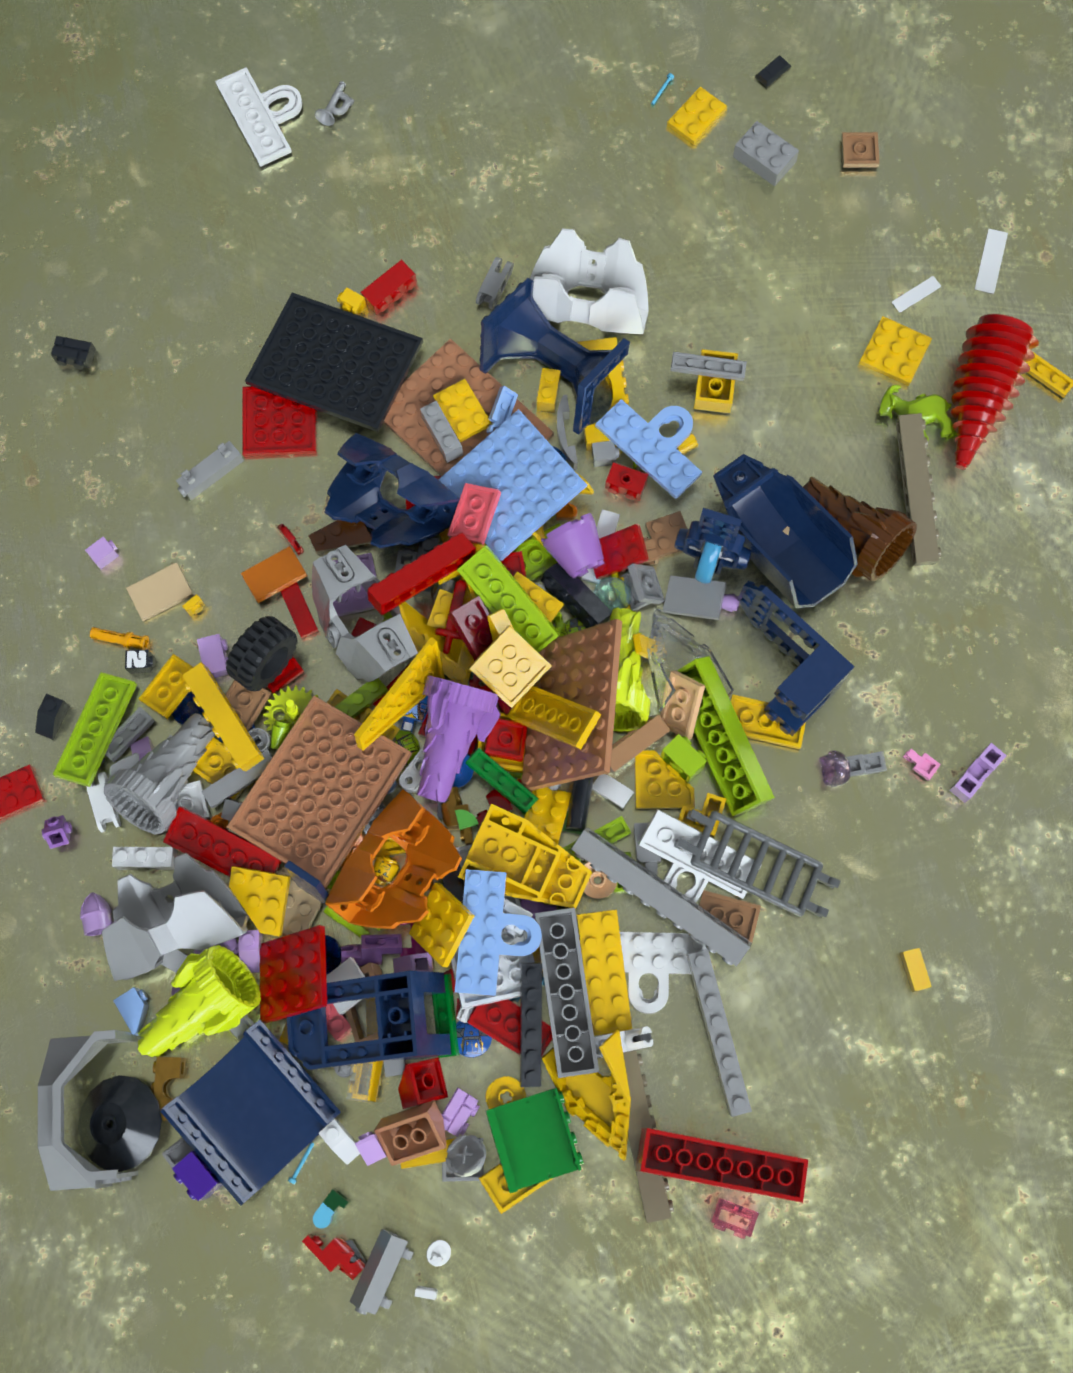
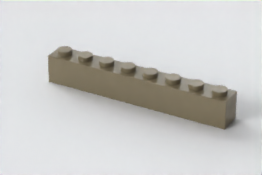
M922 413L899 415L895 421L906 513L908 518L917 524L916 533L910 543L913 566L936 564L939 558H941V548L937 545L939 530L935 528V522L937 521L936 510H933L935 496L934 492H931L930 487L932 485V474H929L928 471L930 466V457L926 454L928 439L924 437L926 422L925 419H922Z
M634 1050L624 1052L623 1055L631 1097L628 1137L636 1169L642 1128H656L654 1115L650 1116L649 1107H652L650 1095L645 1094L644 1087H647V1080L645 1074L641 1075L642 1057L641 1054H637V1051ZM636 1171L646 1222L650 1223L671 1218L674 1208L672 1200L667 1199L666 1192L670 1191L667 1178L663 1179V1176Z

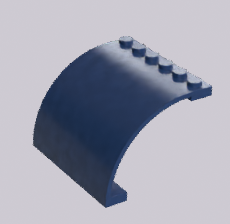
M258 1020L243 1033L244 1037L218 1063L160 1111L240 1206L278 1174L319 1135L320 1131L341 1113L261 1020Z

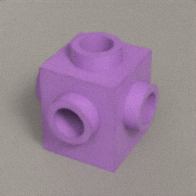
M64 815L54 816L45 820L42 836L47 841L50 849L69 844L70 833L73 832L72 825L69 821H66Z

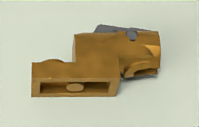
M452 787L450 795L444 803L438 801L437 817L443 820L448 829L459 828L455 810L470 812L468 804L461 805L462 800L458 787ZM472 827L460 830L461 842L465 841L466 846L471 845L474 841Z

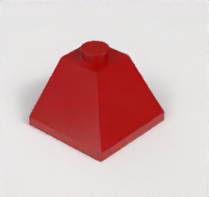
M438 1057L406 1064L398 1087L403 1109L419 1106L433 1100L437 1101L448 1098Z

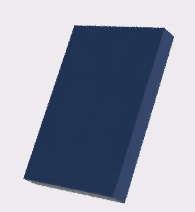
M288 861L284 867L297 886L325 904L329 894L321 881L293 862Z

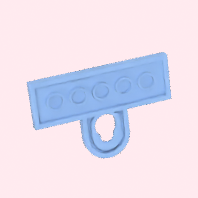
M621 399L595 424L599 431L675 499L702 475V471L676 449L689 437L693 427L692 416L686 409L680 406L664 408L647 423ZM671 421L679 423L677 433L673 437L667 438L659 433V428L663 424L670 423Z
M466 869L463 905L475 916L459 945L455 983L456 993L496 996L499 955L527 956L535 952L541 943L542 932L539 924L533 918L526 915L503 913L506 872ZM515 925L519 929L525 930L528 936L524 942L509 945L502 940L501 933L506 926Z

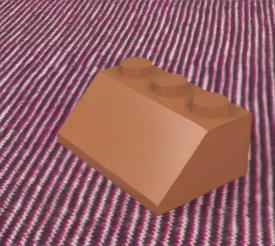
M435 1100L381 1118L374 1129L391 1166L446 1148L444 1121Z

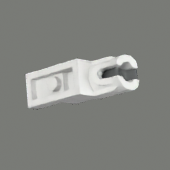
M646 1026L620 1031L623 1053L652 1047L651 1029ZM613 1033L594 1037L597 1058L603 1057L599 1046Z

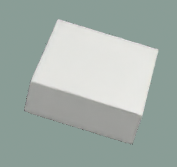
M417 1286L415 1297L436 1300L438 1290Z

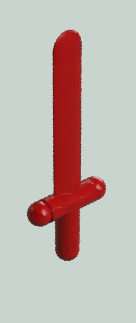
M459 580L455 584L449 613L463 604L467 587L466 582L463 580ZM449 615L446 628H436L435 630L437 635L445 637L442 650L444 654L450 653L453 638L462 640Z

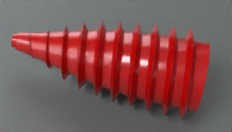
M987 314L979 318L977 325L971 326L966 331L967 340L962 344L964 353L958 359L961 366L956 369L955 373L958 379L953 383L956 393L951 398L952 403L956 406L951 410L952 417L957 421L953 424V429L957 433L954 461L956 468L965 470L970 465L981 444L987 442L985 440L986 436L989 433L997 432V429L993 426L995 422L1006 420V417L1001 412L1013 409V404L1008 399L1016 398L1020 395L1015 387L1025 383V379L1020 374L1029 372L1030 366L1026 362L1034 359L1035 354L1031 349L1039 345L1038 339L1033 335L1034 331L1031 326L1022 320L1007 315Z

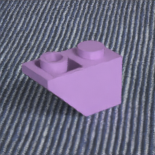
M429 953L393 958L394 973L409 970L434 972L433 957Z
M372 1131L358 1137L360 1141L356 1142L355 1145L367 1166L387 1157L376 1134H373Z

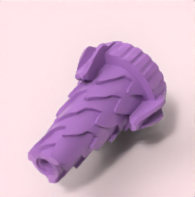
M428 675L423 695L428 696V720L423 747L425 754L420 769V776L422 777L417 795L444 803L450 795L456 773H460L463 759L467 755L474 737L477 735L479 741L485 742V738L490 734L500 718V712L496 707L498 695Z

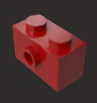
M613 462L606 479L605 489L612 494L619 493L625 495L630 500L640 501L648 480V474Z

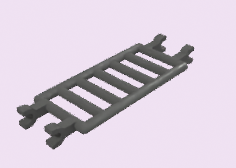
M694 809L688 811L686 818L704 825L705 828L697 846L679 838V840L676 839L673 847L693 855L690 861L693 866L799 917H802L806 910L818 917H827L829 910L810 902V898L817 881L832 889L834 887L838 888L841 881L822 873V862L717 811H712L709 817L702 815ZM718 820L727 826L709 865L701 861L700 857L714 824ZM736 829L744 833V836L728 873L717 868L732 832ZM751 837L762 843L746 882L735 876ZM771 846L779 850V853L765 887L761 890L753 886V883L768 847ZM788 854L797 860L780 899L770 893L784 859ZM806 863L814 867V870L800 904L796 907L788 903L803 864Z

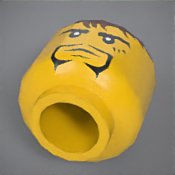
M387 855L376 859L373 867L378 878L375 883L385 886L386 883L389 884L395 879L400 868L396 859Z

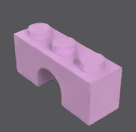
M990 743L949 791L964 803L967 802L1007 755Z

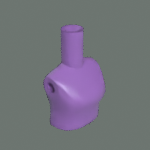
M520 899L521 908L532 913L533 919H535V913L557 910L556 905Z

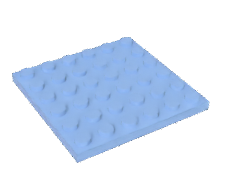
M519 409L438 479L459 498L465 483L500 490L501 496L485 540L486 545L489 546L500 561L506 558L587 487V484Z

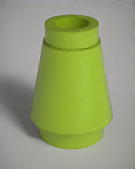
M275 720L274 725H272L271 748L279 749L291 731L289 723Z

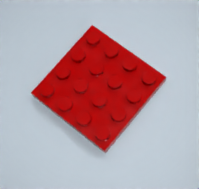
M317 925L261 943L259 963L260 1020L263 1023H270L327 1006L325 926Z

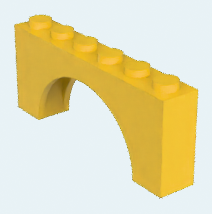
M617 337L579 341L577 343L588 350H613L617 346ZM623 360L604 378L612 393L610 409L621 399L629 405L628 394L624 393V388L627 386L626 378L622 377V371H624ZM596 423L584 429L586 451L592 450V443L611 441L595 427Z

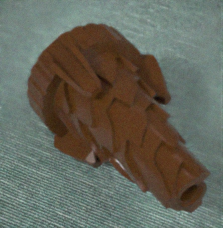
M810 477L809 481L803 486L853 536L858 562L852 572L855 577L864 576L870 581L881 579L897 564L914 538L917 524L902 512L879 507L873 508L864 501L859 502L849 495H844L831 485L829 487L815 477Z

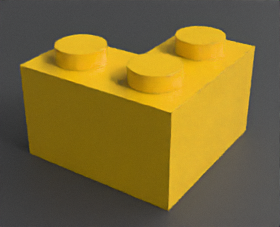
M707 793L701 811L683 805L678 820L703 832L704 825L686 818L688 811L694 809L707 817L710 816L712 811L722 814L726 798ZM716 820L710 837H715L720 821Z

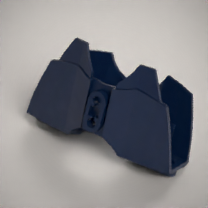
M357 433L343 444L337 455L347 462L337 474L327 492L330 498L325 513L333 520H342L350 523L364 522L367 527L373 529L370 544L378 548L398 544L409 546L436 536L450 528L460 498L428 471L400 457L392 448ZM387 471L398 479L397 494L415 504V506L408 510L400 509L382 497L380 487Z

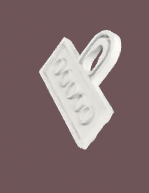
M247 67L215 81L260 167L292 152L278 124L295 117L301 111L302 98L296 88L289 85H280L261 94ZM283 97L289 99L288 104L280 111L269 109V105L273 101Z
M657 809L638 844L672 862L663 880L676 889L678 875L684 871L692 872L695 876V882L692 888L688 889L683 895L695 903L700 898L708 881L743 899L747 891L693 866L690 863L693 855L673 847L676 839L679 840V838L697 846L702 832ZM709 836L700 860L710 865L720 841ZM727 845L717 869L728 873L737 850ZM744 854L735 877L746 882L755 859Z
M620 932L625 973H628V997L631 1005L637 1011L645 1014H652L661 1010L667 1003L669 996V974H691L686 955L708 950L705 947L706 945L700 940L699 942L693 940L689 933ZM647 973L653 974L658 980V987L654 991V996L649 1000L643 997L642 990L639 988L640 977Z

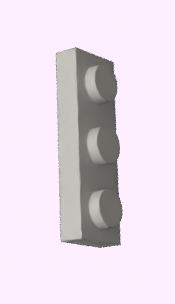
M139 707L116 730L105 755L115 762L155 720Z

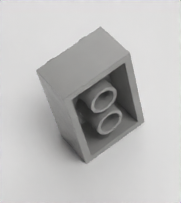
M756 121L736 143L733 157L770 184L776 186L796 163L799 150Z

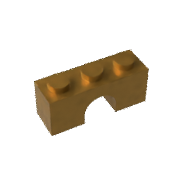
M157 1057L153 1063L155 1082H152L151 1090L159 1101L160 1111L173 1100L167 1093L169 1082L177 1078L184 1079L186 1058ZM161 1113L162 1120H167Z

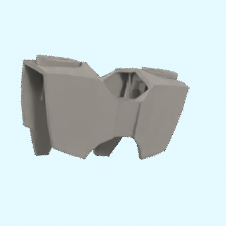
M344 545L313 562V601L325 638L328 639L333 648L337 647L336 655H338L347 670L356 679H364L367 682H371L400 663L416 657L418 652L401 617L399 606L389 611L393 616L392 618L376 625L362 635L354 637L348 632L337 615L333 602L335 600L341 602L342 594L354 586L357 592H360L362 586L368 593L367 589L372 584L380 582V580ZM337 558L338 563L336 564V562L332 561L331 559ZM394 652H398L400 655L396 656Z
M187 853L174 857V881L165 887L157 889L150 883L137 879L132 874L118 879V906L113 910L114 922L102 930L104 948L114 981L128 980L155 969L163 963L164 954L180 948L201 951L237 938L248 931L246 924L249 921V916L224 881L213 870H205ZM167 895H172L174 898L173 901L172 899L168 898Z

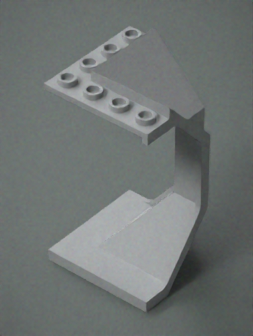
M119 1030L94 1031L91 1036L50 1039L38 1083V1150L50 1191L105 1188L112 1186V1183L132 1180V1176L138 1175V1171H100L64 1143V1086L107 1044L137 1042V1036L132 1035L131 1032Z

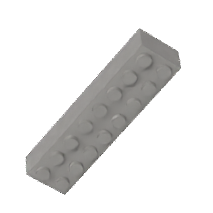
M575 908L535 913V920L542 932L539 948L558 1078L599 1072Z

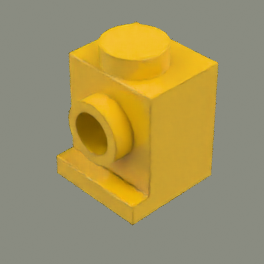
M347 287L337 297V302L340 303L342 310L358 316L361 315L367 306L365 297Z

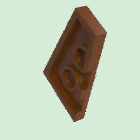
M336 520L308 535L317 553L333 551L344 545L347 547H357L362 544H370L372 540L367 526L362 521L350 523Z

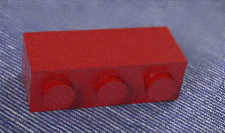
M401 259L360 293L365 297L366 305L377 315L385 311L393 301L399 300L407 290L414 288L417 283L416 274Z

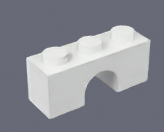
M113 847L112 867L117 870H138V868L174 870V857L177 856L178 850L173 847Z

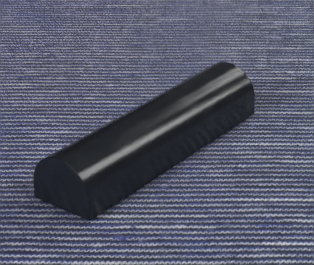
M594 777L573 781L566 830L583 832L586 829Z

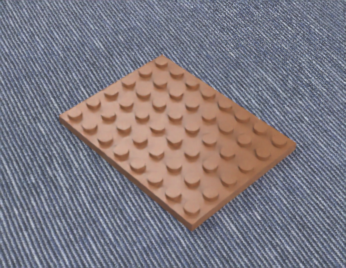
M449 339L403 382L383 422L441 477L491 433L488 434L487 429L460 442L463 455L447 463L421 417L420 408L434 402V394L466 379L489 418L499 388L502 387L488 372L485 374L480 371V365L452 339ZM518 399L516 400L512 414L519 409L547 441L554 436V432Z
M614 619L558 637L539 652L552 666L533 686L596 710L601 716L581 750L527 727L522 785L529 791L610 773L622 632L621 620Z
M313 696L227 828L285 864L288 861L293 862L320 880L324 888H327L412 753L383 735L378 737L365 750H361L357 747L354 734L362 723L318 697Z

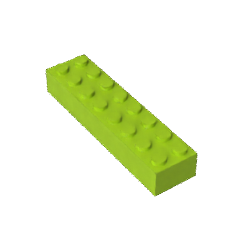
M710 656L697 658L678 669V672L705 685L694 732L724 798H726V803L732 816L746 813L775 798Z

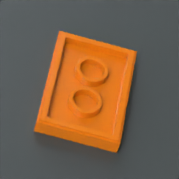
M290 546L241 573L257 603L307 577L305 570Z

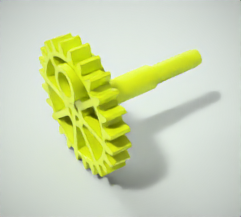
M295 685L293 691L287 686V692L280 689L281 695L278 696L274 693L275 700L268 699L271 706L264 707L269 712L263 714V717L268 719L264 721V725L269 726L266 729L267 733L272 732V725H274L276 720L274 717L279 712L284 713V717L277 721L289 723V729H292L312 699V690L305 693L306 690L303 687L301 691H298V687Z

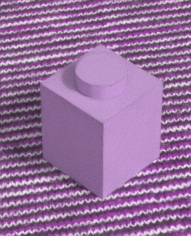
M104 537L85 549L100 569L119 557L115 552L118 548L111 540L107 542Z

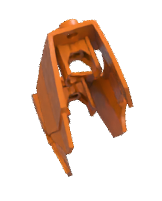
M402 789L373 821L359 846L355 848L352 855L345 861L325 904L348 923L363 927L394 929L402 923L420 922L429 913L427 908L428 899H426L427 897L424 895V892L430 888L432 880L442 879L447 874L456 871L462 860L453 845L455 837L434 815ZM390 837L406 851V861L395 879L381 888L374 885L378 877L374 871L373 860L385 841Z

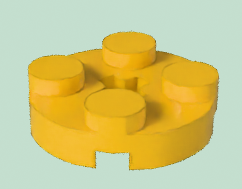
M504 1076L496 1079L488 1086L485 1097L488 1108L491 1109L504 1105L505 1103H503L500 1095L505 1094L506 1091L510 1092L509 1096L512 1097V1100L507 1101V1103L526 1098L524 1087H520V1082L512 1077Z

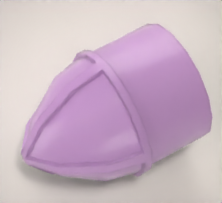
M94 892L90 893L81 906L80 919L82 920L84 935L96 936L101 935L102 930L113 923V917L109 904L100 895Z

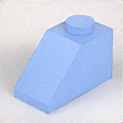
M133 987L113 1001L132 1035L138 1036L139 1031L143 1028L149 1005L146 1001L148 997L144 990Z

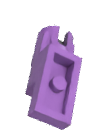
M401 934L361 935V944L341 946V964L352 957L359 967L370 962L382 965V954H402Z

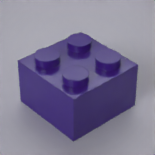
M191 1151L172 1168L175 1172L173 1174L174 1178L180 1184L184 1183L188 1188L187 1194L193 1200H205L222 1186V1183L194 1151Z

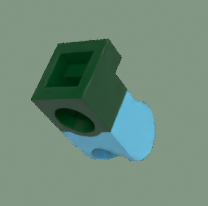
M336 1188L332 1189L314 1213V1225L322 1229L328 1227L332 1223L333 1215L338 1208L342 1207L345 1209L351 1201Z

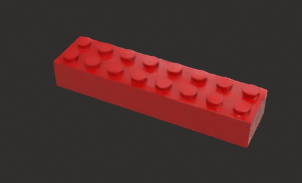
M642 1128L635 1171L803 1203L808 1159Z

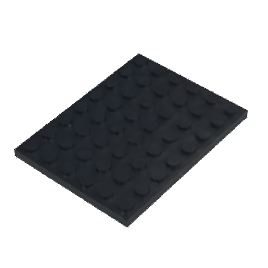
M292 292L245 382L252 387L379 432L423 344V338Z

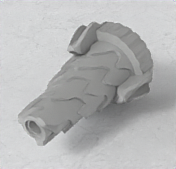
M195 713L186 720L174 736L169 735L166 740L158 744L153 751L148 752L140 761L139 754L134 753L113 764L109 768V778L104 783V795L110 805L124 819L139 829L152 834L163 833L177 815L176 804L179 793L187 785V779L196 767L198 760L207 751L205 747L215 736L212 731V725L200 714Z

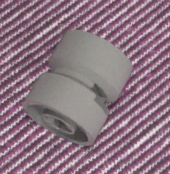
M260 728L250 730L249 734L259 750L263 752L268 749L272 753L274 748L270 747L271 737Z

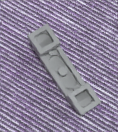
M563 395L557 412V437L560 449L567 463L573 470H577L578 462L575 446H567L564 420L570 418L567 395Z

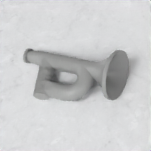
M343 81L339 82L326 108L318 109L315 112L316 119L323 125H333L335 119L332 113L334 115H343L347 112L349 106H352L354 100L343 92L346 86ZM338 99H342L344 101L342 106L336 108L335 105Z

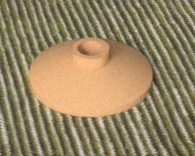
M590 862L584 864V866L592 871V874L583 893L595 899L605 898L612 894L617 883L611 882L604 872L594 870L590 866ZM597 877L601 879L599 884L594 882V879Z

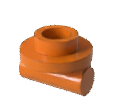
M222 812L210 819V821L225 829L228 826V820L221 818Z

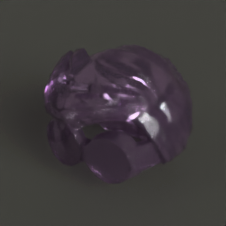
M836 750L829 751L827 755L819 758L822 766L823 782L826 786L831 788L837 787L849 781L851 774L850 763L843 753Z

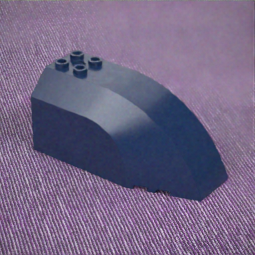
M742 454L713 475L727 514L742 519L738 534L745 537L743 546L751 550L750 559L795 608L814 607L845 585L858 564L853 536L792 476L788 474L785 476L779 473L777 469L768 468L762 462L745 454ZM787 526L790 528L789 535L783 532Z

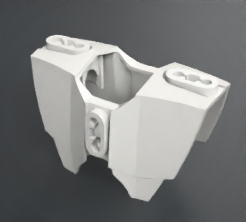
M562 228L553 243L544 246L530 276V279L534 281L533 299L546 319L557 323L563 321L586 323L606 332L643 334L649 312L648 292L643 265L636 261L630 241L618 237L613 244L607 246L606 250L604 249L603 253L586 250L584 241L578 237L574 229ZM581 285L600 289L605 295L597 301H588L573 298L568 295L570 289Z

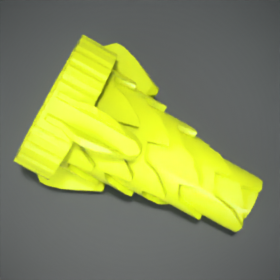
M617 607L612 610L610 621L614 619L622 621L613 731L628 732L637 730L648 722L650 699L646 695L643 684H641L643 668L640 667L641 655L635 653L633 635L639 633L641 612Z
M220 945L211 946L200 954H189L178 969L175 978L171 981V985L174 988H180V990L171 996L168 1004L155 1014L157 1017L139 1031L138 1034L141 1038L138 1040V1050L142 1055L155 1056L157 1058L169 1048L172 1051L179 1044L190 1040L198 1033L199 1035L205 1033V1035L209 1036L237 1027L240 1024V1020L256 1008L261 1001L259 986L246 964L232 951Z

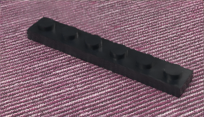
M521 963L520 1087H541L542 963Z

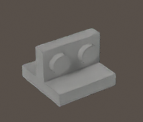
M634 563L628 566L629 572L621 575V577H624L625 588L632 610L637 611L651 603L661 604L665 602L654 567Z

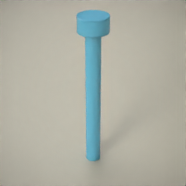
M669 73L667 75V80L651 102L652 105L655 104L667 84L674 79L673 74Z
M310 1143L293 1176L287 1180L295 1185V1179L311 1152L314 1143Z

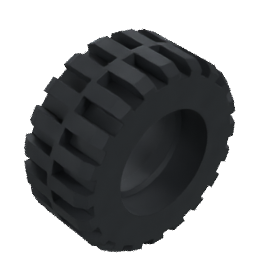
M265 616L260 618L259 621H255L252 623V626L245 630L243 635H240L236 644L233 645L232 651L228 654V660H226L228 675L249 691L256 692L266 688L269 683H272L282 673L289 660L292 659L298 643L295 632L273 616Z

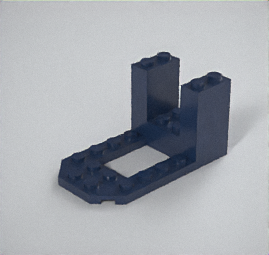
M748 581L743 586L738 601L750 619L751 624L756 628H760L764 632L765 637L770 641H774L780 651L788 654L798 666L774 692L776 696L764 709L766 716L771 721L779 722L780 729L785 734L793 736L838 691L855 666L767 586L760 585L757 587L754 582ZM773 614L779 621L788 625L789 630L793 634L799 635L805 645L811 649L813 648L814 651L809 655L771 620Z
M409 970L327 983V1004L375 998L379 1039L328 1046L326 1007L287 1017L289 1052L294 1057H298L308 1070L383 1060L420 1059L451 1055L450 1034H427L424 996L446 993L444 973Z

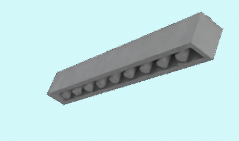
M587 827L582 832L571 850L575 852L574 855L577 858L590 862V866L594 870L604 872L611 882H618L628 894L638 896L642 904L648 907L652 906L656 909V913L659 916L672 920V924L676 928L686 930L693 940L703 942L710 952L720 954L723 961L727 964L737 966L751 947L752 942Z

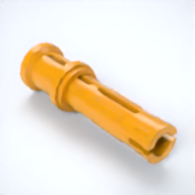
M92 627L90 630V639L121 644L127 649L132 647L147 650L149 646V636L147 635L138 636L134 635L133 632L125 634Z

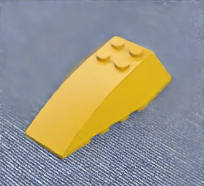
M491 804L458 877L465 880L466 869L506 872L505 896L576 909L592 871L528 820Z

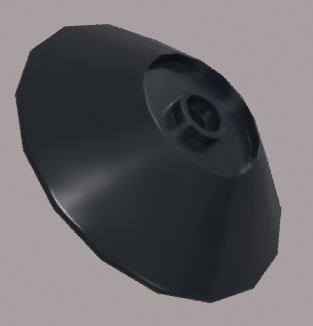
M118 1075L100 1082L89 1092L83 1103L78 1123L81 1145L89 1159L104 1170H118V1172L136 1168L151 1155L160 1137L162 1117L159 1101L150 1087L136 1077Z

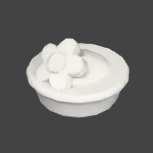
M444 1240L432 1242L427 1249L426 1257L428 1262L434 1266L444 1265L451 1255L450 1245Z

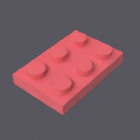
M465 483L447 535L452 537L463 533L471 543L484 545L501 496L500 490Z

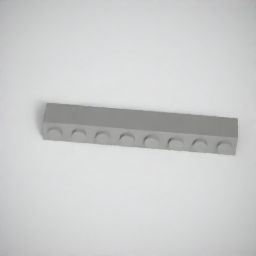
M702 950L687 954V961L728 1113L731 1117L752 1112L708 950Z

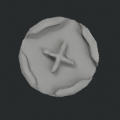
M474 1135L459 1136L453 1140L447 1149L446 1164L448 1169L456 1176H472L483 1168L482 1166L486 1159V1148L483 1142Z

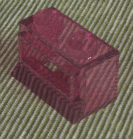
M717 1197L710 1222L714 1223L713 1227L725 1232L726 1228L734 1231V1236L745 1239L746 1236H752L759 1212ZM721 1209L749 1219L747 1230L718 1219Z

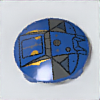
M457 1022L459 1053L466 1057H478L485 1053L491 1044L492 1038L467 1022Z

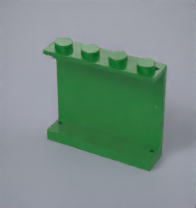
M557 1088L485 1110L509 1193L576 1170H582L581 1165L584 1162L581 1153L576 1152L574 1144H577V1139L574 1131L570 1132L568 1126L571 1123L568 1111L564 1112L562 1104L565 1103L562 1091L558 1092Z

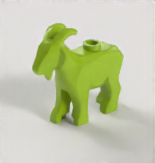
M892 385L885 392L878 412L880 416H888L892 419V411H895L897 416L922 413V419H925L926 425L932 422L941 425V438L945 437L946 440L957 436L953 429V422L946 413V411L950 410L952 404L948 403L942 396L936 394L926 396V394H921L915 398L916 400L905 401L893 395V393L899 392L898 389H901L900 385ZM924 430V437H927L929 441V438Z

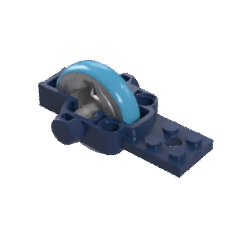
M703 508L700 521H692L689 529L680 528L674 548L695 558L693 567L697 568L695 579L698 582L710 583L714 574L720 575L722 567L742 570L747 568L751 550L743 546L745 537L738 534L742 519Z

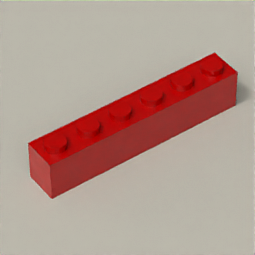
M463 533L450 537L447 542L435 546L432 551L420 555L417 560L410 564H405L397 572L391 573L382 581L372 584L367 589L369 602L381 616L456 571L476 554V547Z

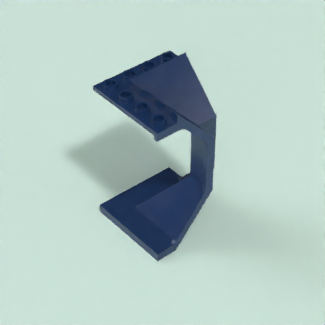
M527 278L523 283H519L516 289L509 293L500 305H496L488 316L482 319L480 371L486 374L502 359L530 358L540 361L550 369L561 370V376L572 383L577 398L573 432L579 435L590 424L594 389L628 355L630 341L623 338L613 350L586 349L550 325L533 299L534 281Z

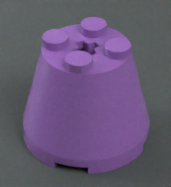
M591 513L582 515L580 520L576 519L561 525L546 535L547 539H541L544 548L573 579L589 573L587 569L598 568L604 564L596 523Z

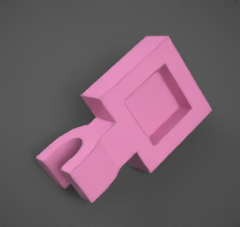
M912 749L903 756L904 759L915 764L912 769L927 781L932 778L941 765L928 754L923 753L922 756H919Z

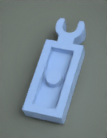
M505 386L499 388L488 420L492 422V425L487 428L488 434L492 433L493 429L498 428L511 416L518 394Z

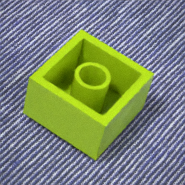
M678 734L662 750L660 757L674 768L687 783H690L704 769L707 760L702 751L699 749L695 750L691 746L692 743L686 736L682 737Z

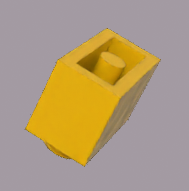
M542 368L537 396V411L555 413L561 370Z

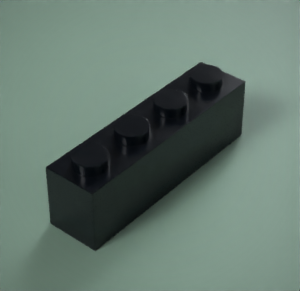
M558 562L545 571L540 581L585 628L608 622L612 611L579 577L574 579L572 576L570 577Z

